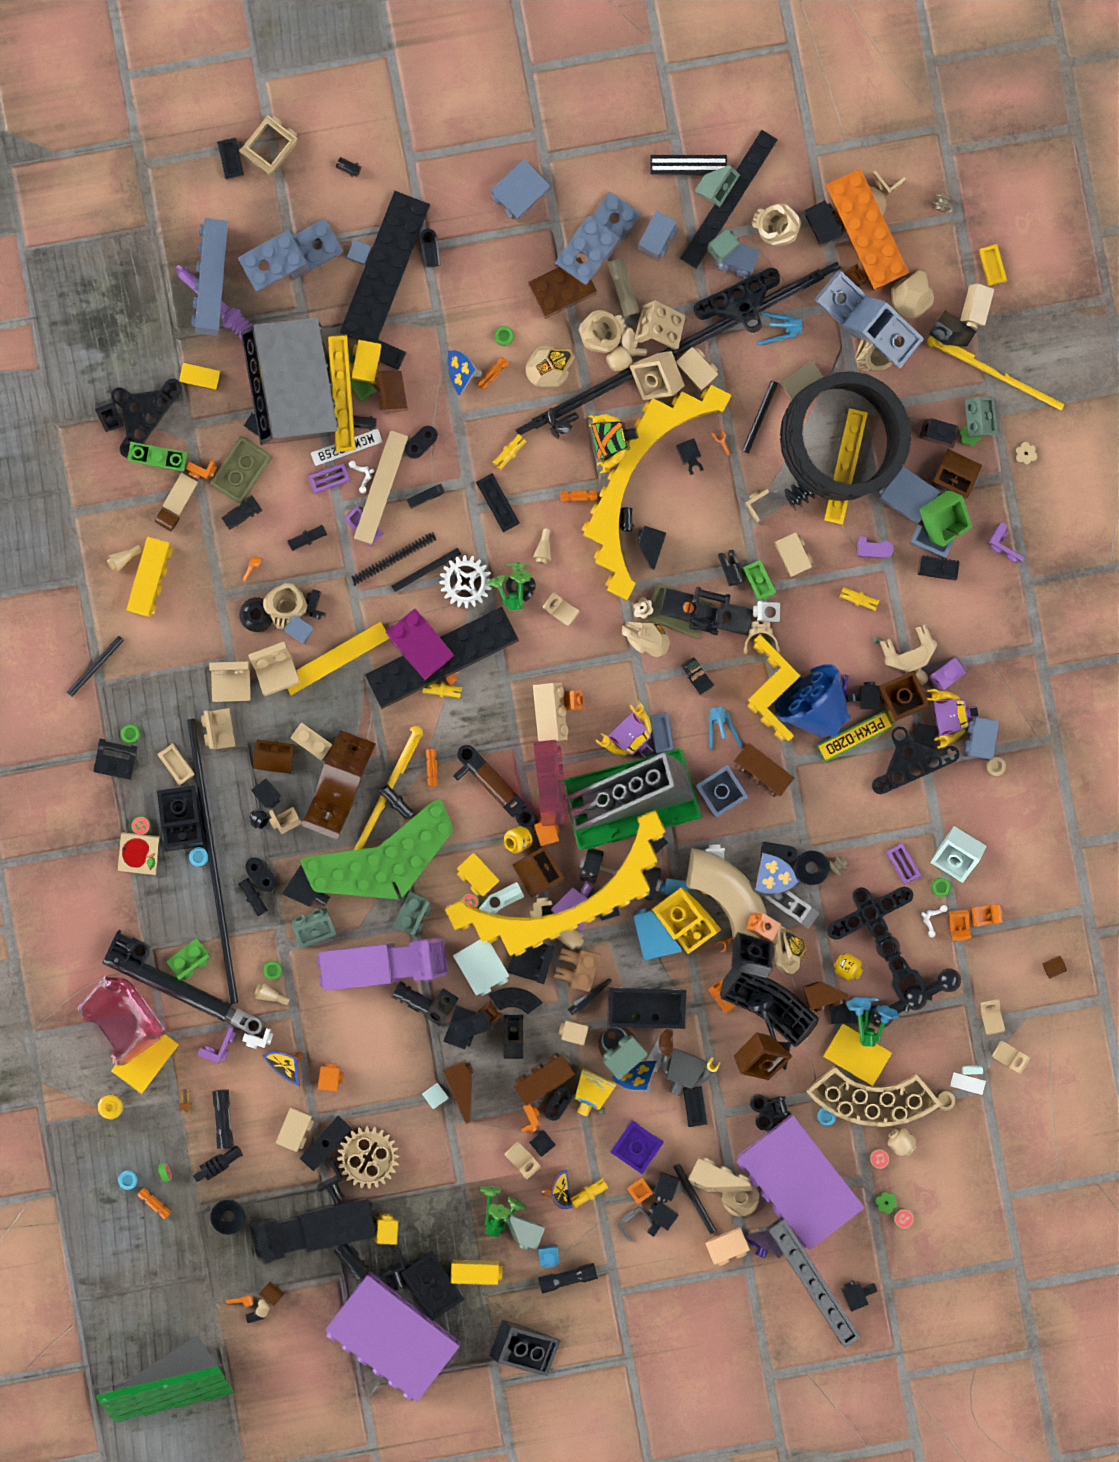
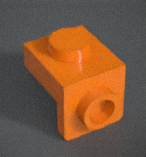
M211 460L207 469H203L191 462H188L186 469L190 471V476L199 479L201 476L208 480L209 477L214 476L217 467L215 466L216 462Z
M582 690L564 691L563 698L566 710L583 709L584 696Z
M1000 904L971 908L973 927L1003 922V912Z
M968 910L949 912L952 940L962 942L966 939H971Z
M722 979L708 990L726 1014L737 1005L721 999L720 991L724 980Z
M531 1103L527 1106L523 1105L530 1124L521 1127V1131H527V1134L537 1130V1125H540L537 1118L540 1115L536 1105L532 1106Z

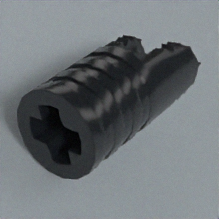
M732 549L728 552L731 565H729L726 555L719 553L718 558L729 587L745 582L735 551Z

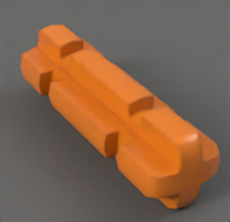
M500 357L496 361L497 364H494L484 374V377L479 379L477 384L480 388L486 389L489 386V382H492L502 372L501 370L506 368L508 361L505 358Z
M586 490L560 492L561 501H587V499L589 501H596L598 498L597 490H589V492H586Z
M435 749L426 750V758H428L426 761L427 776H429L427 782L429 787L438 786V778H436V775H438L437 760H435L437 754Z
M143 1188L138 1193V1197L145 1200L148 1206L156 1213L159 1212L163 1219H166L171 1214V1210L164 1207L161 1201L153 1194L150 1195L146 1188Z

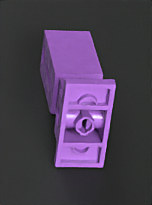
M444 937L409 942L408 946L395 947V943L328 950L319 952L317 957V964L321 968L322 974L319 977L320 986L323 987V991L398 982L399 978L413 977V980L416 981L431 980L448 975Z

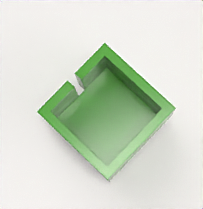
M946 491L919 509L929 540L942 547L955 540L956 535L961 536L973 528L963 497L953 491Z

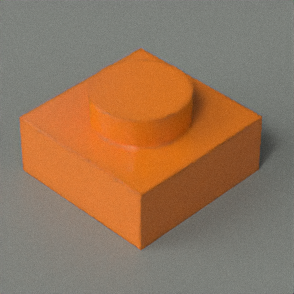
M643 1177L627 1187V1190L637 1204L653 1194Z

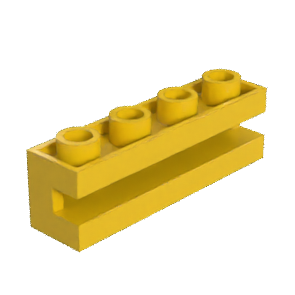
M147 537L126 611L149 618L151 614H155L157 608L155 599L156 596H160L162 591V585H160L161 578H165L168 569L165 564L167 559L171 558L173 548H170V543Z

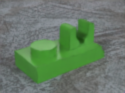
M761 560L743 567L758 601L768 600L772 595L776 594Z

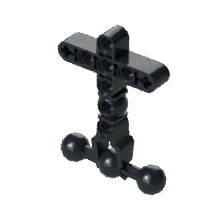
M899 887L875 901L866 888H856L852 893V899L858 910L831 923L827 928L828 936L838 940L867 926L871 935L876 938L874 941L877 953L880 957L884 958L885 962H888V967L893 977L891 986L899 1001L888 1007L895 1009L898 1012L897 1014L903 1011L908 1013L909 1009L920 1010L926 1005L927 1000L932 1001L933 995L942 990L949 993L954 992L961 985V976L958 971L953 968H946L939 973L935 982L926 986L919 972L911 969L906 960L900 956L902 954L900 952V943L896 937L892 936L891 932L888 933V926L883 916L912 901L913 891L909 887ZM860 890L866 893V899L862 902L856 899V893ZM901 890L904 892L908 891L907 900L904 898L897 900L899 905H896V900L892 895L895 894V897L901 895ZM886 898L892 901V907L888 910L882 907V902ZM869 907L875 910V916L871 919L865 916V911ZM852 916L858 919V925L854 928L848 925V919ZM844 920V925L849 931L845 932V929L839 931V936L836 934L832 935L833 926L836 928L843 926L841 922ZM879 924L884 927V933L880 936L874 933L875 926ZM888 941L893 944V950L889 953L883 950L884 943ZM895 959L902 961V967L898 970L892 967V962ZM913 974L919 986L909 987L902 994L897 982L905 980L909 975ZM885 1004L875 1005L869 1012L870 1022L877 1028L881 1025L882 1015L878 1014L876 1007ZM889 1019L888 1023L885 1024L884 1028L888 1027L892 1023L893 1019Z

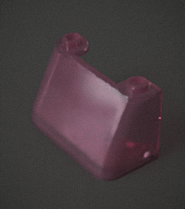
M104 977L77 1007L81 1018L86 1022L97 1023L114 1048L110 1052L111 1061L117 1066L126 1065L159 1041L165 1034L164 1028L133 984L125 978Z

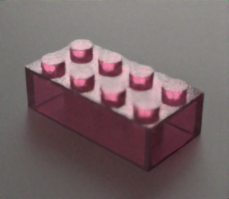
M556 740L533 742L542 826L565 824V818L568 817L567 801H563V799H566L565 782H561L565 781L563 764H559L562 762L561 745L557 746Z

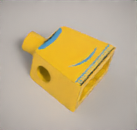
M583 1068L575 1099L581 1101L577 1112L588 1117L592 1107L600 1110L615 1088L616 1082Z

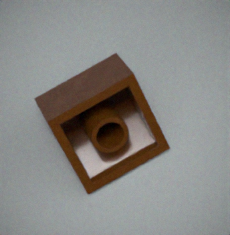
M914 671L879 686L883 706L891 723L930 706Z
M758 1032L734 1055L740 1074L770 1080L792 1058V1055L772 1036Z

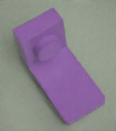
M1002 522L999 523L988 542L991 545L990 549L999 554L1002 551L1008 555L1007 559L1014 563L1018 561L1023 562L1024 557L998 543L999 540L1003 542L1008 534V531H1006L1008 526Z
M229 1027L219 1054L215 1053V1048L206 1045L205 1048L201 1047L197 1055L217 1064L221 1060L225 1061L229 1050H226L228 1042L232 1043L236 1035L233 1032L235 1027Z

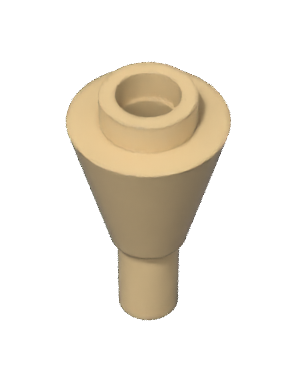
M543 529L542 538L532 557L536 560L537 564L546 565L547 562H551L550 529Z
M137 545L128 551L108 555L109 560L107 562L112 570L116 569L118 572L133 556L141 553L142 550Z
M262 982L261 985L257 984L254 991L257 1000L277 1001L284 1005H288L290 998L280 995L265 982Z

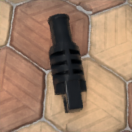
M236 1145L224 1154H217L199 1166L201 1170L193 1175L196 1182H199L206 1177L209 1181L228 1169L230 1163L242 1157V1151Z

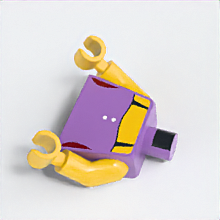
M929 689L927 692L932 693V698H927V700L932 701L938 737L934 740H940L941 745L937 747L940 749L956 742L966 733V727H969L968 719L979 717L977 706L966 708L965 700H961L959 695L949 691Z
M637 700L639 705L636 708L630 705L633 712L608 736L601 733L604 739L601 742L596 740V743L605 747L612 754L624 757L629 754L632 756L636 751L644 758L649 756L653 750L646 741L651 738L652 727L650 718L645 712L642 703Z

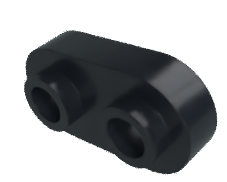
M432 426L422 427L407 442L405 446L407 456L412 459L420 458L437 441L438 434L436 429ZM426 432H430L432 434V436L428 439L424 437V434ZM413 445L418 447L417 452L411 451Z
M250 858L245 864L247 874L260 890L264 892L272 891L277 883L275 876L261 859ZM254 863L258 865L256 871L251 869V865ZM266 878L270 880L268 886L263 884V880Z

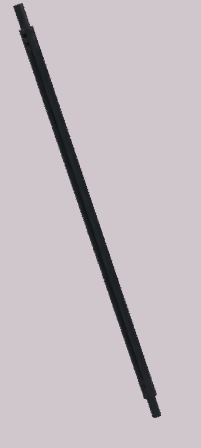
M838 262L821 270L817 269L764 297L758 313L823 280L826 275L840 269ZM747 306L741 309L740 311L747 312L750 309V306ZM724 318L680 341L678 349L674 350L668 347L659 353L672 351L673 357L691 347H695L739 324L740 321ZM631 368L553 407L555 418L557 419L633 379L634 376ZM548 411L532 418V421L515 429L516 433L522 435L534 428L538 429L547 424Z

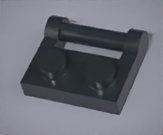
M100 738L93 772L131 780L138 746L132 745L130 747L106 742V739ZM104 749L130 754L129 760L103 755Z

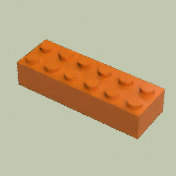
M861 168L826 184L828 194L873 291L909 275V271Z

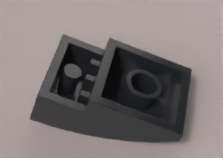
M195 785L157 791L160 823L166 852L204 846Z

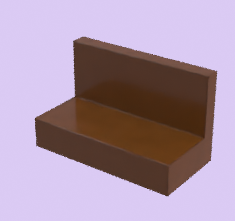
M257 739L254 750L253 769L291 774L295 744Z

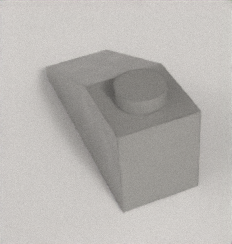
M788 890L774 894L758 892L808 929L820 914Z

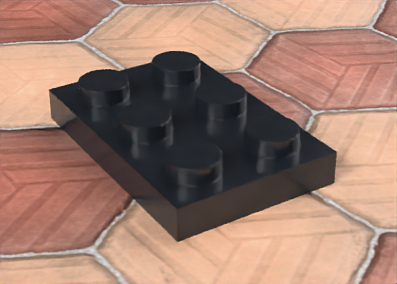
M433 1251L400 1272L432 1321L465 1300L455 1283H451V1277Z

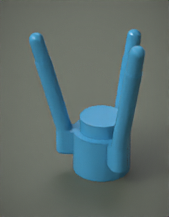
M761 313L762 316L787 320L785 323H770L769 326L785 327V331L789 332V334L760 341L758 345L787 338H796V334L802 333V320L796 319L795 316L789 317L773 313Z
M725 706L710 709L711 715H708L709 749H713V721L715 724H719L722 739L725 740L726 735L723 723L726 720L736 742L742 748L743 745L730 719L729 711H725Z

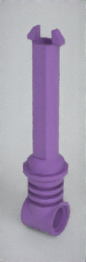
M177 265L178 277L198 294V290H194L195 279L198 278L186 267L183 269L180 265ZM221 300L220 316L224 323L223 326L229 329L232 328L231 331L239 335L238 337L242 340L241 331L253 324H249V321L242 317L243 315L239 308H229Z

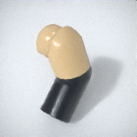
M265 1299L258 1301L256 1312L245 1314L247 1323L263 1320L266 1317L270 1305Z

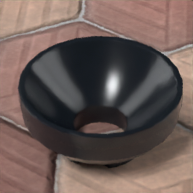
M250 598L240 608V621L249 631L262 632L268 629L273 622L270 614H267L263 607V598ZM255 608L260 609L262 613L261 618L258 620H253L250 616L251 610Z
M806 851L795 862V874L804 884H820L829 874V862L824 854L818 851ZM814 862L817 865L815 873L810 874L806 871L807 863Z
M222 1200L212 1208L210 1221L213 1228L219 1233L225 1235L234 1234L244 1225L245 1211L234 1200ZM227 1210L234 1213V1219L230 1222L223 1218V1213Z

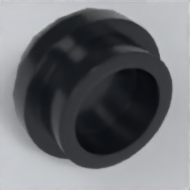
M257 810L250 812L251 826L261 830L268 824L269 817L265 811Z

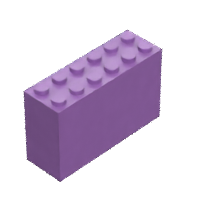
M792 1113L737 1154L739 1159L736 1161L744 1172L748 1170L751 1174L748 1176L755 1187H761V1195L767 1202L771 1201L774 1204L772 1206L774 1212L779 1218L782 1216L785 1218L791 1230L795 1231L798 1235L796 1238L802 1247H807L809 1251L864 1209V1206Z
M370 1271L325 1329L328 1338L334 1342L338 1340L343 1344L342 1348L346 1352L356 1354L359 1362L365 1366L369 1364L373 1367L372 1371L377 1376H384L389 1380L387 1383L394 1389L400 1388L404 1391L403 1395L408 1400L413 1401L414 1399L416 1402L457 1351L461 1342Z

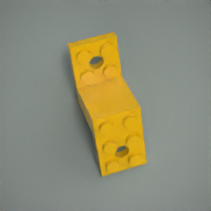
M759 634L752 641L755 644L753 648L760 655L764 653L768 657L766 661L773 668L777 666L779 669L747 700L749 703L747 707L754 714L758 712L762 716L760 719L762 723L768 728L771 726L776 731L774 735L781 742L783 740L788 742L794 735L771 713L768 707L800 675Z

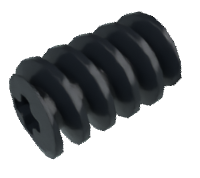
M798 482V487L794 484L791 485L792 491L787 488L784 490L786 499L795 511L796 504L803 507L802 500L807 504L809 503L808 496L815 499V494L805 489Z

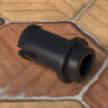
M343 157L338 159V162L342 164L337 163V169L351 174V177L359 175L361 171L359 163H352Z
M353 416L354 428L372 431V429H376L377 419L373 418V416H370V418Z
M631 507L620 508L621 525H619V528H621L622 532H631L635 527L632 522L633 508Z

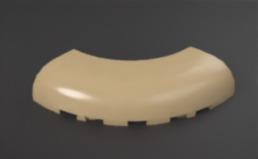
M691 848L685 886L700 890L717 901L726 916H728L733 939L737 932L759 938L746 930L749 925V918L755 912L767 915L761 897L755 891L752 883L728 861L712 853Z
M833 1066L806 1090L815 1102L835 1116L868 1126L885 1127L908 1123L927 1115L942 1105L916 1073L906 1080L893 1085L869 1086L849 1079Z

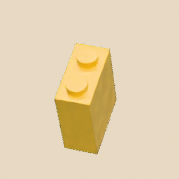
M453 1260L451 1283L498 1285V1280H502L503 1266H499V1261Z

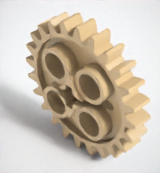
M366 1126L365 1131L359 1127L357 1134L352 1130V1137L345 1136L348 1141L347 1143H340L344 1149H338L342 1156L337 1157V1160L343 1163L338 1167L345 1169L342 1175L348 1173L347 1181L354 1179V1186L357 1182H360V1188L367 1184L368 1189H370L372 1183H374L376 1188H378L379 1181L386 1184L385 1177L391 1179L390 1172L396 1173L393 1166H397L399 1163L394 1161V1159L399 1158L400 1155L394 1154V1152L399 1148L392 1147L395 1140H388L390 1134L383 1136V1129L378 1133L376 1127L372 1131H370L369 1126ZM360 1140H368L370 1143L369 1148H360ZM374 1142H377V1146L371 1156L373 1161L369 1160L364 1171L360 1173L359 1170L366 1158L363 1155H367ZM377 1149H385L387 1156L385 1158L377 1157ZM356 1156L360 1158L361 1164L359 1166L351 1165V1157ZM368 1166H376L378 1173L376 1175L368 1174Z

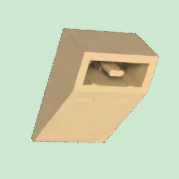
M698 1158L688 1179L692 1185L706 1192L753 1190L750 1179L740 1174L736 1177L730 1169L724 1166L720 1169L716 1167L715 1162L707 1158L703 1160Z

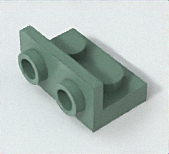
M994 397L965 399L968 436L998 435Z
M409 892L394 927L412 936H415L416 933L420 934L424 923H421L424 915L428 917L432 908L429 905L430 900Z
M327 908L316 909L308 915L298 916L291 921L300 948L337 935Z

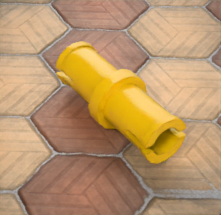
M519 434L508 446H504L501 454L492 462L499 470H502L511 458L514 459L516 453L527 443Z
M843 587V593L839 597L855 603V606L859 607L860 605L876 611L880 601L864 595V592L860 591L858 593L846 587Z
M443 682L441 684L434 683L427 686L428 688H423V694L439 695L440 698L446 696L461 699L462 696L461 693H455L462 692V687L446 685Z
M601 1178V1180L591 1186H585L583 1191L570 1197V1200L575 1208H578L588 1200H594L595 1196L609 1188L604 1179Z

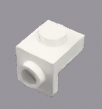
M266 1028L264 1038L245 1033L242 1041L246 1042V1046L257 1049V1046L265 1048L267 1044H271L273 1034L270 1033L271 1028Z

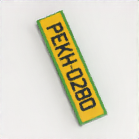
M883 711L816 746L824 761L827 762L894 727L886 711Z

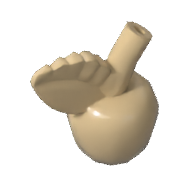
M628 328L623 333L621 346H617L606 356L607 364L613 371H622L629 368L633 363V356L647 355L646 348H636L638 342L635 341L636 333L633 332L632 328Z

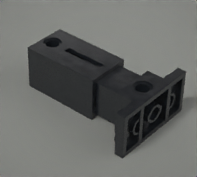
M359 1197L296 1212V1217L279 1221L274 1217L259 1221H249L257 1260L263 1264H268L274 1260L285 1258L284 1253L304 1249L306 1252H312L376 1237L377 1223L371 1216V1213H374L372 1201L365 1197Z

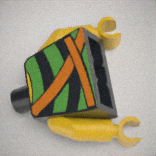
M609 414L589 415L588 418L593 419L592 424H589V426L592 427L598 459L603 461L598 462L597 466L602 465L603 471L600 473H606L626 456L627 451L630 450L629 440L638 439V431L636 427L626 429L624 422H620L619 418Z

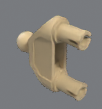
M927 624L915 628L921 641V647L899 655L896 653L891 638L887 639L886 642L885 640L880 642L886 657L885 665L907 673L914 670L920 685L927 683L928 675L925 671H922L921 667L928 664L937 647V642L932 640Z

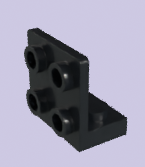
M543 943L535 948L532 946L525 948L526 952L521 955L515 956L513 954L508 973L544 984L555 947Z

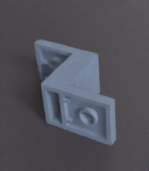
M609 192L592 217L587 216L555 261V264L584 285H587L605 259L608 261L641 213L612 192ZM616 213L620 216V221L615 224L611 223L609 216ZM580 253L587 256V261L583 264L576 261V257Z
M324 218L293 236L287 230L238 257V260L256 292H259L289 274L295 280L344 252ZM317 239L323 242V247L319 250L312 247L313 241ZM267 261L270 266L268 270L261 271L259 263Z
M838 270L814 299L851 336L872 343L897 368L902 367L924 340L887 302L867 296L842 271ZM843 293L844 300L838 303L837 296ZM897 336H900L901 343L895 346L894 340Z

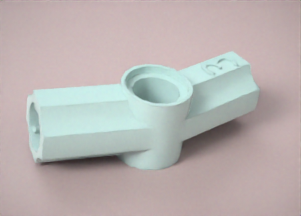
M516 882L491 894L479 909L496 914L501 908L523 898L524 895ZM492 897L500 899L499 907H491L489 902Z

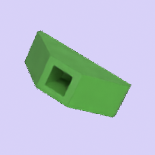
M130 442L127 461L166 470L184 471L187 452Z

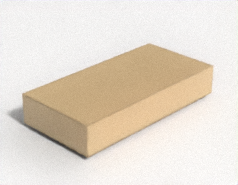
M181 473L163 507L180 516L198 482Z
M174 743L157 754L179 786L195 775Z

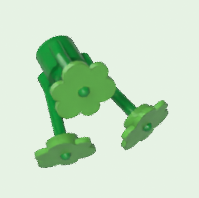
M517 562L507 564V566H512V569H516V571L510 574V578L516 581V592L509 593V597H506L502 587L504 581L508 578L507 575H499L486 583L487 586L498 587L503 599V605H508L509 610H520L523 608V583L530 581L532 574L525 570L520 571V569H524V566L529 565V563Z
M481 1186L480 1191L485 1192V1195L488 1196L486 1220L484 1223L487 1226L485 1233L491 1237H499L501 1231H505L508 1215L513 1214L515 1210H525L527 1206L511 1196L508 1197L512 1207L511 1210L504 1208L502 1204H492V1196L500 1193L502 1189L494 1186Z

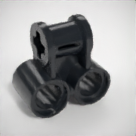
M755 1094L750 1098L751 1108L755 1112H760L755 1118V1124L758 1129L767 1131L773 1125L772 1119L791 1114L787 1110L785 1095L768 1101L761 1094ZM756 1098L763 1099L764 1104L761 1108L754 1107L753 1102ZM763 1116L769 1119V1124L765 1127L760 1126L758 1122Z

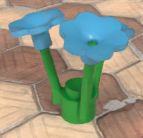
M854 997L852 1000L847 1001V1006L849 1010H856L858 1015L861 1045L874 1047L876 1042L881 1040L885 1024L888 1023L889 1019H898L899 1014H897L898 1012L895 1009H890L888 1006H877L876 1010L882 1017L879 1030L875 1033V1029L869 1028V1010H871V1003L879 1001V998ZM863 1010H865V1028L863 1027Z

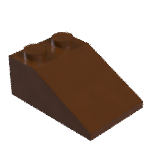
M464 1059L444 1068L443 1073L464 1121L468 1124L471 1120L472 1074H474L471 1063H466Z

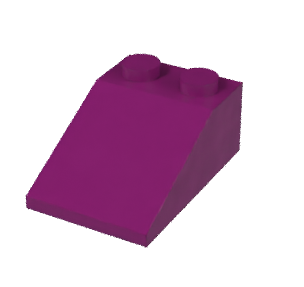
M413 609L386 631L391 643L424 680L454 657V654L416 609Z

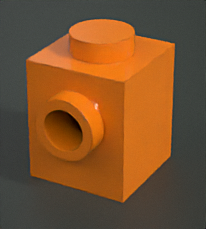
M548 816L537 819V824H534L540 845L544 846L559 841L557 833H560L558 822H553V819L548 820Z
M755 912L749 918V925L746 930L761 939L773 941L781 924L764 913Z
M325 1062V1065H321L318 1089L338 1091L339 1083H343L344 1072H340L341 1067H337V1063Z

